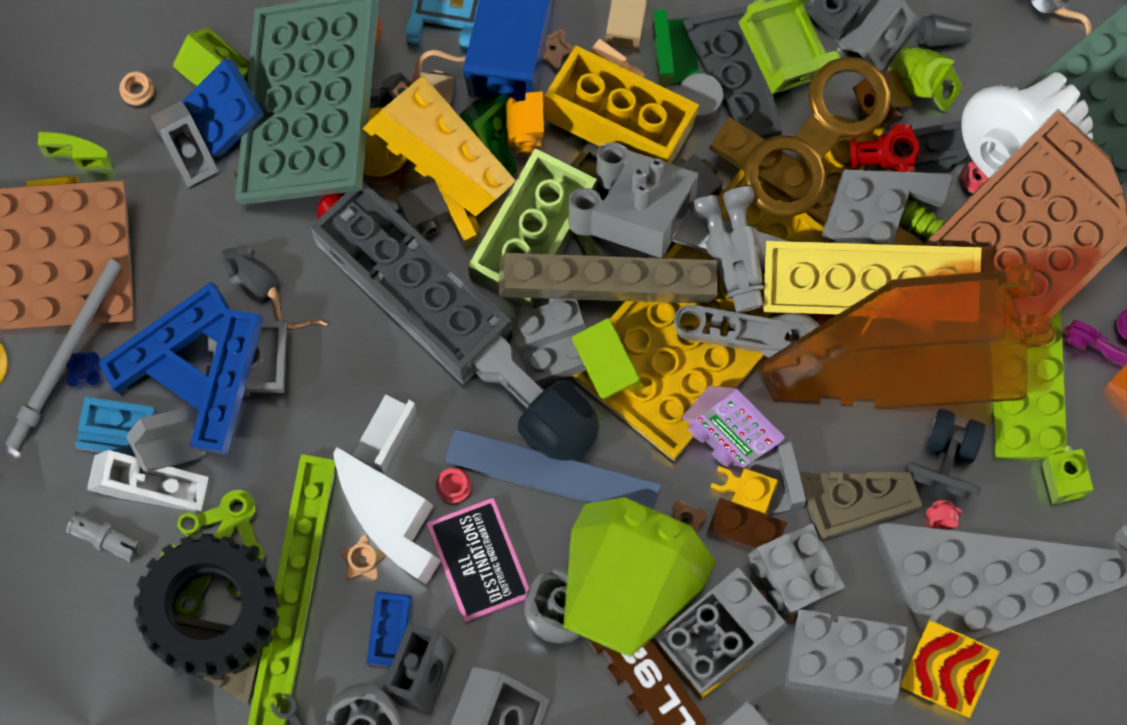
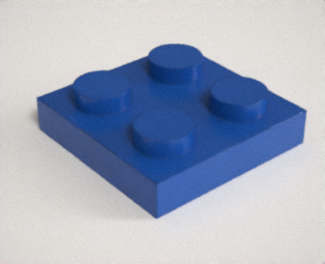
M224 59L182 101L191 114L209 153L214 157H221L264 116L234 60Z

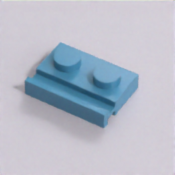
M84 397L75 448L77 450L98 453L111 450L136 457L126 436L139 418L155 415L157 410L152 406Z

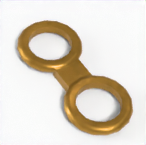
M842 57L827 62L816 71L809 85L808 103L812 116L795 137L775 136L763 140L752 149L744 164L743 181L745 186L753 188L755 195L753 202L759 209L773 216L793 217L806 213L818 203L825 190L826 169L822 158L839 137L857 138L867 135L883 123L890 109L891 93L886 78L875 65L861 58ZM842 72L857 73L865 77L873 86L876 95L875 108L872 114L865 120L856 123L842 122L834 118L826 109L823 101V88L826 82L835 74ZM779 150L792 151L800 155L807 162L812 174L811 186L807 194L796 201L779 202L769 197L763 191L758 180V169L761 161L770 153Z

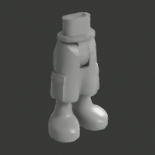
M751 186L734 188L725 192L722 196L733 229L731 233H727L725 230L718 196H704L689 203L691 214L696 218L702 219L711 233V236L705 241L710 260H717V271L723 287L728 293V299H733L736 313L764 306L761 296L764 285H762V271L759 259L761 245L757 229L747 226L746 218L747 208L753 202L755 196Z

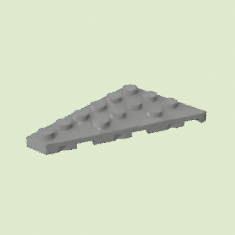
M882 523L877 527L920 638H922L929 620H932L978 641L1127 587V570L1118 550L894 523Z

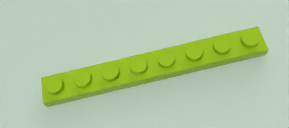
M300 455L275 582V590L278 594L280 605L277 607L279 621L277 628L272 630L273 640L269 647L264 646L262 649L248 725H287L288 718L277 717L272 712L271 703L273 702L281 713H285L290 709V702L283 694H289L291 697L293 695L336 471L334 459Z

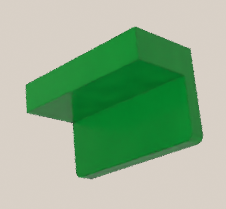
M667 9L653 10L652 19L660 86L681 85L687 77L699 73L697 52L682 27V20L689 18L668 20Z

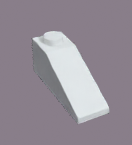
M107 450L94 455L87 490L125 500L201 512L208 477L173 467L144 472L136 457Z

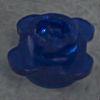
M93 351L73 353L66 364L68 372L65 378L66 383L70 387H77L79 384L85 383L91 386L97 385L101 380V376L97 372V364L100 361L99 355ZM82 366L86 367L84 372H80Z

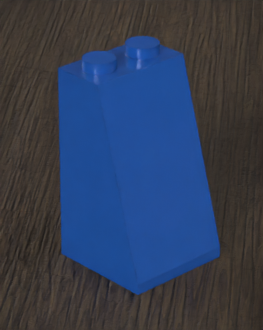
M479 0L463 68L469 97L484 99L508 93L509 98H514L518 102L526 100L525 93L539 91L554 0Z

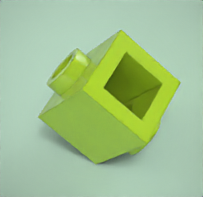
M1063 446L1050 451V455L1043 461L1042 467L1052 505L1087 498L1094 488L1083 448L1072 450L1071 446Z

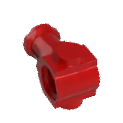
M911 124L894 125L888 134L879 135L878 140L857 142L856 139H850L852 170L858 169V166L880 164L882 169H891L894 172H916L915 164L919 158V142L913 135ZM907 143L913 148V152L908 157L903 158L894 153V148L898 144Z

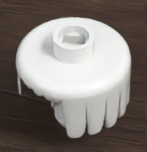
M1053 72L1035 85L1021 91L1017 87L1010 88V86H1002V84L990 86L979 90L967 102L961 121L963 141L970 157L985 176L989 178L1057 109L1064 113L1093 140L1092 132L1088 133L1093 128L1091 117L1088 116L1082 120L1089 111L1088 105L1085 100L1077 104L1080 92L1073 84L1064 85L1067 82L1064 75Z

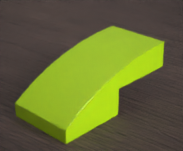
M38 132V146L44 157H72L78 169H113V162L107 150L90 141L67 134Z

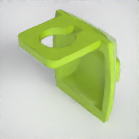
M906 46L897 54L888 69L898 71L908 95L924 98L933 97L939 109L944 112L950 109L963 88L952 67L955 61L933 50ZM950 81L951 91L944 99L942 83Z

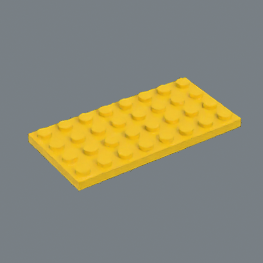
M740 170L718 195L722 218L730 222L731 220L722 196L729 190L745 186L743 170ZM759 181L761 188L769 197L779 202H791ZM754 202L748 206L746 214L747 226H752L759 232L785 241L799 242L790 239L792 217L773 216L759 209ZM807 213L796 215L799 218L797 234L818 238L819 235H822L824 227ZM676 243L664 257L669 259L710 260L708 253ZM717 271V296L709 304L625 301L610 318L644 385L643 388L633 393L627 388L603 400L600 398L587 370L570 377L671 460L675 461L694 439L688 431L690 425L682 418L687 410L708 386L738 388L765 355L758 352L686 340L676 333L674 317L676 312L685 305H697L736 312L733 299H728V293L725 291ZM762 272V285H765L764 272ZM763 290V291H761V296H762V300H763V304H764V290ZM764 306L742 312V314L764 318L785 314L764 312ZM686 314L681 317L680 325L687 331H693L699 327L700 320L694 314ZM706 317V326L703 332L705 334H709V327L720 329V335L727 336L729 331H735V329L729 328L730 322L723 321L721 326L710 325L711 317Z

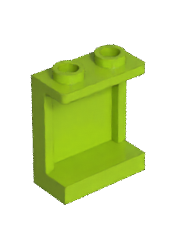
M758 0L747 7V12L738 22L772 94L810 83L817 70L827 62L840 58L837 50L829 53L825 52L804 8L807 0H773L769 2Z

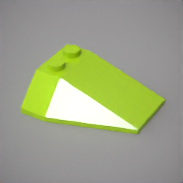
M626 497L586 503L570 535L563 628L632 657L703 592L716 560L690 525Z

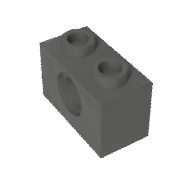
M408 623L382 690L388 693L397 705L429 714L455 646L440 631Z

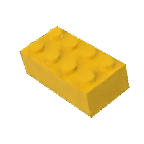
M575 45L544 95L543 119L599 147L610 142L620 143L629 151L653 159L658 158L663 162L672 164L694 127L699 104Z

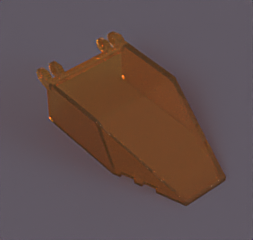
M1011 263L1006 269L1000 271L893 279L758 364L757 372L774 402L820 405L821 398L841 400V406L853 407L854 401L874 402V409H899L1019 401L1025 399L1028 394L1027 348L1049 345L1055 339V331L1052 328L1051 320L1045 314H1029L1023 321L1020 317L1014 298L1032 296L1038 290L1037 287H1039L1037 279H1035L1034 270L1027 264Z

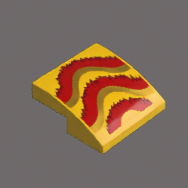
M929 620L900 687L971 718L1000 651Z

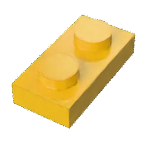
M435 180L449 208L451 223L464 250L467 251L478 246L477 233H480L481 230L475 216L472 213L467 215L463 206L440 189L441 184Z

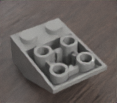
M738 567L654 638L696 689L703 694L761 653L788 630V626Z

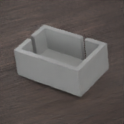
M798 609L793 626L785 688L893 706L898 699L902 666H899L904 656L907 627L839 615L835 622H831V614Z

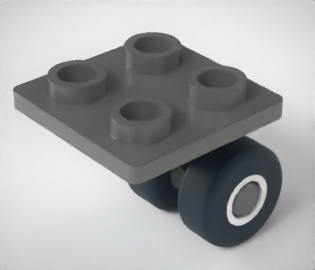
M939 409L931 426L926 448L941 453L945 449L946 444H948L940 470L936 471L908 461L906 468L913 472V480L934 487L935 481L947 484L945 489L948 490L947 492L966 499L969 498L970 493L979 495L981 490L979 486L950 476L949 473L957 448L956 457L958 460L969 464L975 461L984 438L986 425L973 419L968 421L966 428L955 425V413Z

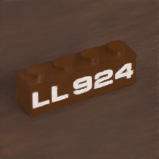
M586 638L593 651L597 655L603 652L610 665L606 669L615 683L619 685L623 682L630 692V695L626 698L637 715L644 713L652 725H706V718L652 640L648 641L632 657H629Z

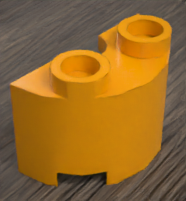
M543 91L525 93L526 100L516 102V99L510 98L506 102L507 143L509 147L514 149V156L530 157L535 148L541 151V139H543L544 134Z

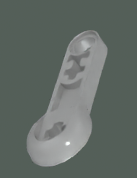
M685 305L676 312L674 317V329L681 338L762 353L777 365L789 370H802L812 366L821 357L825 347L824 334L819 323L804 313H785L771 318H764L697 305ZM686 314H694L699 318L700 325L696 330L687 331L680 325L681 317ZM706 317H711L710 325L721 326L723 321L730 322L729 328L735 329V331H729L727 336L720 335V329L709 327V334H705L703 332L706 326ZM792 333L799 334V340L805 343L803 346L799 344L798 349L790 348L791 343L785 340L786 337L790 339Z

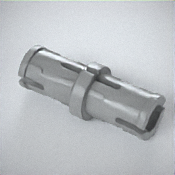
M75 512L71 516L74 519V523L69 520L66 527L67 533L92 543L93 547L99 551L105 549L126 559L128 562H132L136 556L133 555V552L138 553L141 545L140 541L113 530L114 527L108 523L102 525L81 515L79 512Z

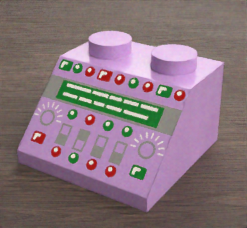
M708 386L682 416L690 425L688 427L689 433L702 443L706 441L714 449L712 452L714 458L726 467L729 465L745 467L780 444L785 438L737 388Z

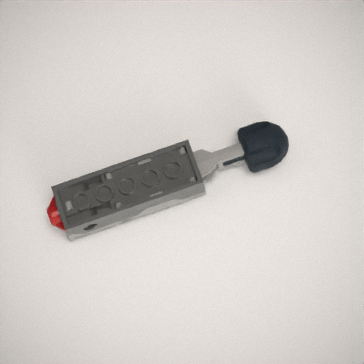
M364 181L361 191L328 194L322 197L317 205V221L310 226L316 245L457 380L464 385L476 373L484 382L501 383L527 408L518 421V432L545 456L551 459L566 461L576 459L590 450L597 439L599 429L596 411L589 401L566 380H558L552 386H548L543 390L512 361L511 345L508 341L513 337L512 322L509 317Z

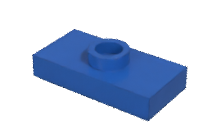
M376 591L367 665L391 667L410 621L412 595Z

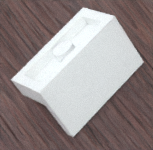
M385 394L352 456L384 474L418 414L415 402L408 400L407 404H404Z

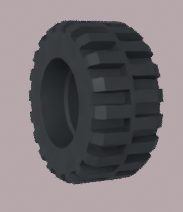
M201 534V539L196 540L191 535L180 538L182 544L174 548L171 544H168L161 549L164 555L158 560L152 558L146 565L149 569L146 577L140 576L137 587L140 589L139 596L134 597V608L138 614V617L135 618L137 628L142 633V639L148 648L162 663H165L179 674L185 673L191 678L200 680L204 676H210L213 680L222 679L224 674L232 672L235 675L243 671V665L250 660L254 664L261 657L260 650L264 646L269 647L273 640L271 633L273 628L278 626L279 616L277 614V607L280 606L274 581L260 558H257L246 545L237 544L233 538L223 535L221 539H217L213 534ZM206 575L223 576L237 587L241 596L242 606L237 620L225 633L212 639L197 640L187 636L177 626L173 613L179 593L188 583Z

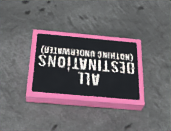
M494 497L427 522V527L465 624L525 601L529 587Z

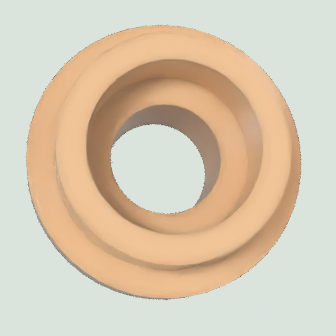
M131 72L120 82V95L130 105H143L152 98L154 84L147 74ZM135 86L143 87L142 92L138 94H133L131 91Z

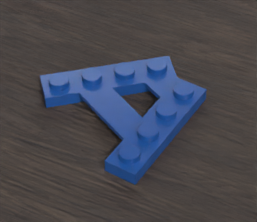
M210 282L98 361V364L112 390L117 393L122 392L146 374L153 377L199 410L190 446L198 450L227 455L264 318L255 313L231 310L217 285ZM202 334H206L217 342L209 376L176 354Z

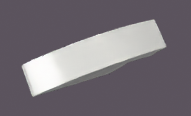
M337 447L333 455L340 483L349 505L361 526L379 549L393 562L427 585L441 560L412 541L434 506L425 498Z

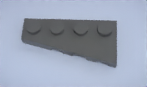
M748 6L682 20V27L709 75L720 83L723 89V100L735 121L763 139L781 135L782 128L773 95L738 23L747 12Z

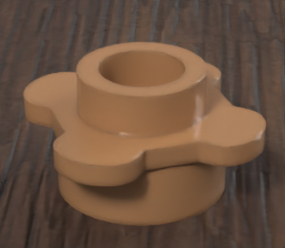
M682 500L675 502L673 505L674 512L671 517L681 522L683 518H687L689 520L687 525H690L698 535L697 531L700 524L706 520L705 511L700 508L695 510L687 506V503Z

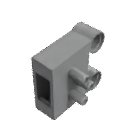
M610 142L603 144L597 152L596 179L600 186L611 190L604 201L601 200L597 191L593 189L579 188L573 191L569 197V228L578 235H593L662 258L690 210L689 203L696 199L698 173L663 162L658 158L653 159L629 151L620 143Z

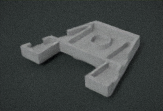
M844 170L841 174L821 237L828 243L892 245L907 197L910 196L941 208L945 202L953 175L945 173Z

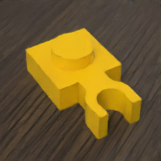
M718 466L717 472L726 475L728 482L723 486L712 483L711 490L722 494L728 492L735 493L732 502L767 515L779 484L778 480L745 468L741 478L734 476L729 469Z

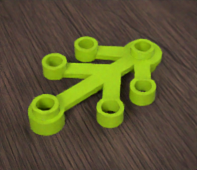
M232 490L223 496L219 507L197 515L184 513L177 521L179 530L185 536H194L199 532L200 528L222 521L214 537L221 539L224 535L231 538L237 527L243 544L250 549H259L260 554L257 558H260L261 561L264 560V549L257 543L250 523L256 510L255 502L246 491ZM234 502H242L243 509L240 512L235 513L231 511V505ZM187 519L195 520V526L191 530L183 529V523ZM212 575L202 576L193 580L188 590L179 593L175 602V610L180 616L195 619L202 616L205 611V601L202 595ZM227 579L226 589L229 594L235 598H240L239 591H232V582ZM187 598L195 599L194 607L189 610L184 609L182 606L183 601Z

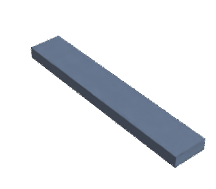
M455 428L445 459V465L585 503L626 497L654 510L661 485L573 460L551 459L533 449Z

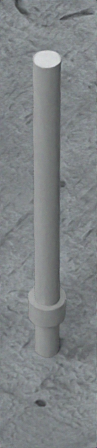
M111 258L109 259L27 406L22 405L16 418L19 420L5 443L7 446L18 451L31 426L35 428L42 416L39 413L115 280L122 264Z

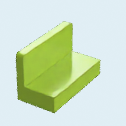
M205 27L187 35L173 63V67L194 85L198 86L224 59L234 60L244 80L247 81L249 60L209 27Z
M609 318L572 336L576 350L601 399L605 400L627 388L633 393L644 387Z

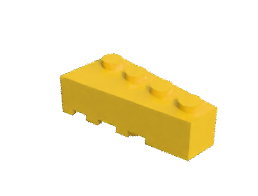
M423 75L385 106L362 128L369 135L377 134L388 143L386 148L395 155L401 153L416 164L414 169L422 176L434 178L441 184L440 189L475 217L516 182Z

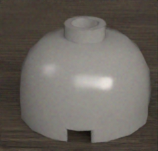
M553 569L551 573L539 574L527 591L524 602V613L529 627L540 638L556 644L573 642L582 637L575 632L563 628L568 570Z
M363 683L347 687L337 694L327 712L326 725H399L400 723L399 709L395 700L383 691L382 688L373 684Z

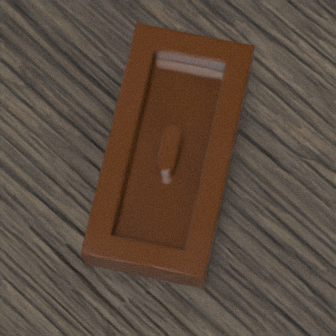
M719 498L707 533L755 550L757 547L781 537L787 522Z

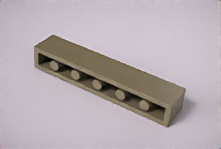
M504 253L499 261V297L709 304L717 296V260Z

